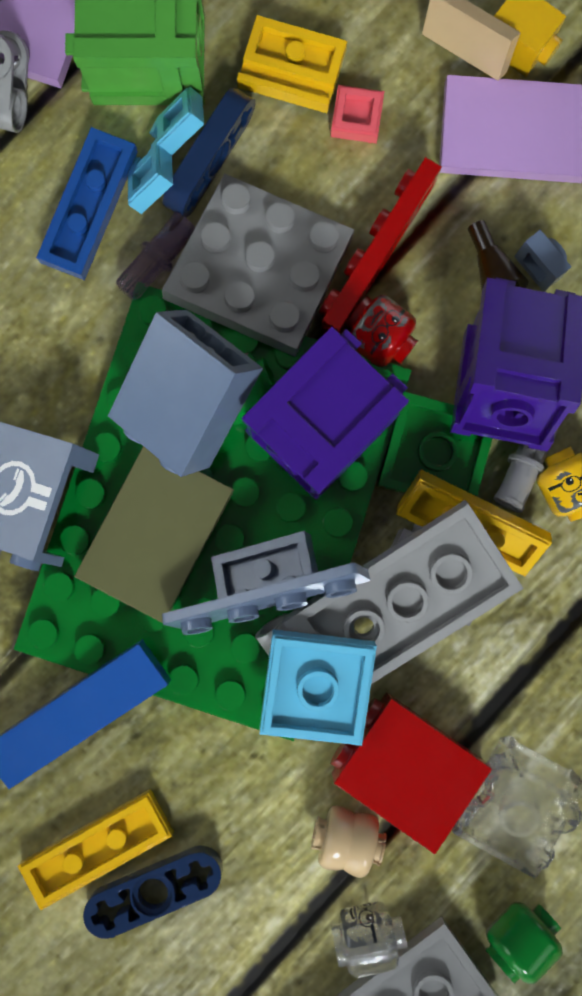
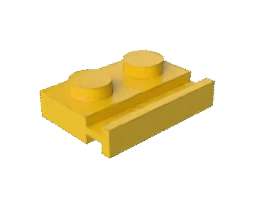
M256 15L243 57V65L237 76L238 88L327 114L347 51L348 41Z

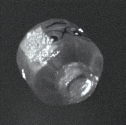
M372 902L345 908L339 913L338 924L331 925L339 968L347 966L348 972L355 978L395 970L399 964L398 950L408 948L401 916L391 917L388 907L382 902Z

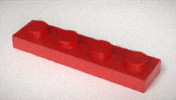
M425 157L416 172L411 169L405 172L394 192V195L399 197L391 212L383 208L370 229L369 234L375 237L366 252L358 248L350 259L344 271V274L349 276V279L341 292L333 288L319 310V314L324 317L321 327L322 333L325 334L331 327L340 335L343 333L348 319L367 295L433 190L442 166Z

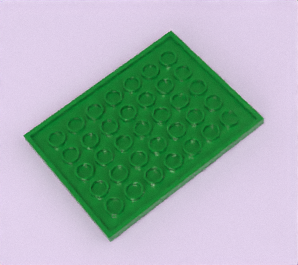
M138 283L82 446L99 454L94 472L91 473L75 468L47 549L48 552L65 557L62 567L42 564L13 650L91 674L143 639L171 678L170 683L153 696L259 730L269 656L255 638V635L272 619L279 615L290 613L295 609L278 611L276 606L258 610L259 617L251 621L229 623L227 618L212 622L213 629L208 632L183 635L181 629L163 625L160 621L74 577L143 448L142 444L129 439L124 434L123 429L108 417V414L155 313L185 310V308L164 300L162 290ZM191 312L243 353H251L258 360L265 358L274 374L276 382L318 341L305 336L296 357ZM363 357L385 379L393 373L407 386L412 370L392 363L384 367H377ZM396 419L317 501L246 433L247 426L244 423L232 426L210 468L199 472L234 489V492L172 611L218 599L211 557L301 531L311 534L318 572L349 564ZM315 596L307 597V601ZM281 737L290 741H294V738Z

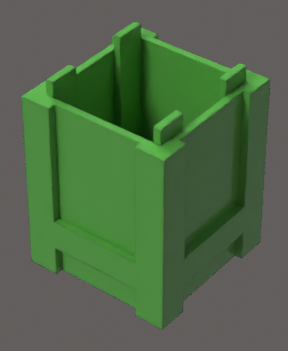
M75 0L74 33H65V54L73 55L76 66L80 68L82 73L81 90L82 92H90L93 105H170L189 87H192L202 96L203 105H205V12L202 0Z

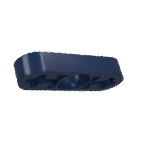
M234 87L225 93L173 175V185L163 196V205L184 218L191 215L246 129L255 109V99Z
M202 845L195 846L96 889L88 900L83 912L84 924L94 936L109 939L213 894L220 884L223 871L222 860L219 854L212 848ZM193 861H198L201 867L210 865L212 869L208 872L207 882L201 883L198 876H193L183 881L181 886L183 893H178L176 878L179 879L188 875L191 872ZM172 869L176 870V877L171 872ZM148 879H158L167 887L168 897L159 904H151L142 897L140 892L141 884ZM125 889L130 890L131 903L118 910L114 921H111L107 915L99 917L97 912L102 905V901L105 900L109 907H114L125 901L128 895Z

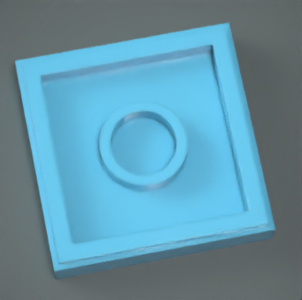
M272 629L259 726L260 735L362 746L377 650L375 641Z

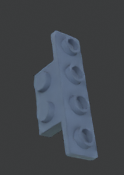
M301 531L211 557L218 599L163 613L162 620L163 625L181 629L183 635L200 634L212 630V622L227 618L229 623L251 621L259 617L258 610L276 606L278 611L297 609L308 604L307 597L325 593L326 598H337L357 592L356 585L370 581L368 569L357 563H349L318 572L311 534Z

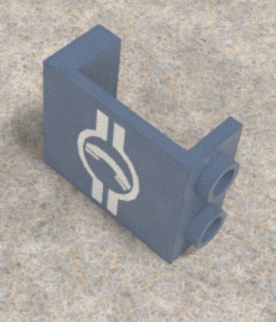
M0 422V555L2 550L11 553V564L34 571H39L42 563L62 567L65 557L43 549L71 466L93 473L99 454L70 442Z

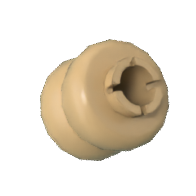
M336 805L330 807L326 819L317 817L312 835L314 840L311 841V849L319 850L318 863L322 868L333 871L344 870L352 876L363 878L368 875L372 864L380 867L386 843L382 842H386L387 836L386 833H379V821L376 816L370 813H353L342 806Z

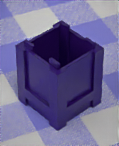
M487 277L482 289L480 309L473 325L468 324L463 335L450 433L466 436L473 434L528 445V448L548 452L554 443V433L568 413L574 414L581 404L582 296L558 289L552 294L516 287V281Z
M333 327L241 418L242 422L247 426L246 433L316 501L400 415L399 412L409 403V400L403 395L408 387L393 373L385 379L356 352L362 343L347 329L340 335Z

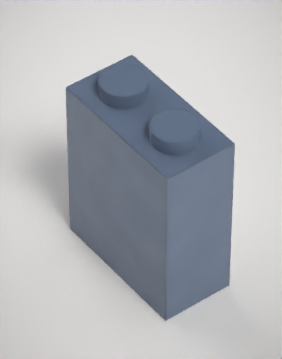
M187 309L156 312L108 417L123 429L124 434L129 439L142 444L155 455L166 470L183 477L210 468L263 368Z

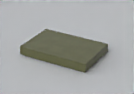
M143 446L74 577L163 623L162 614L172 611L234 489L199 471L180 477L166 470L160 464L159 459Z

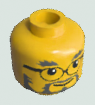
M569 446L545 458L548 468L537 476L536 481L551 512L558 517L567 516L570 522L582 518V452L575 454L572 447Z

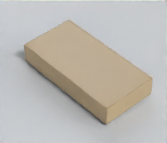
M430 0L422 35L497 81L507 73L521 33L467 0Z

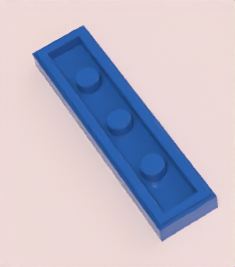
M140 640L0 734V779L8 789H11L170 683L171 678L144 640Z

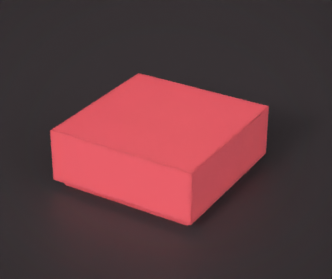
M338 85L331 137L377 144L385 91Z

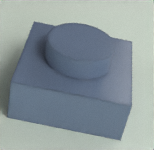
M541 229L527 239L514 256L543 292L558 282L572 267L567 262V255L563 247L555 239L547 238Z

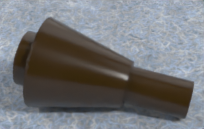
M480 220L471 224L468 227V232L478 252L477 261L481 290L487 277L516 281V287L526 288L529 281L504 251L495 244L486 222Z

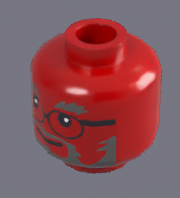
M380 295L374 300L367 296L358 305L344 326L362 343L356 351L377 367H384L393 359L401 364L418 342L417 339L411 336L416 328V318L386 295Z

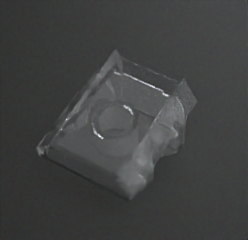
M513 736L501 737L486 762L492 768V771L453 827L452 832L535 879L540 871L547 868L555 858L554 846L560 835L574 831L582 820L579 802L582 797V780L573 769L567 770L517 742Z

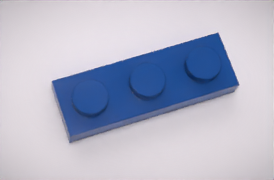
M93 127L90 128L36 258L41 264L85 281L128 178V172L138 154L134 143Z

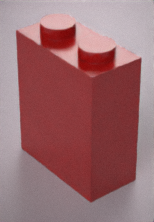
M387 692L381 701L373 698L368 704L362 746L341 744L330 762L335 767L332 771L335 785L433 854L437 853L492 771V768L482 758Z

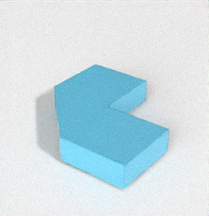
M192 87L186 88L156 118L149 132L155 138L150 150L142 159L136 157L128 172V205L140 214L144 213L173 185L172 155L204 125L203 99Z

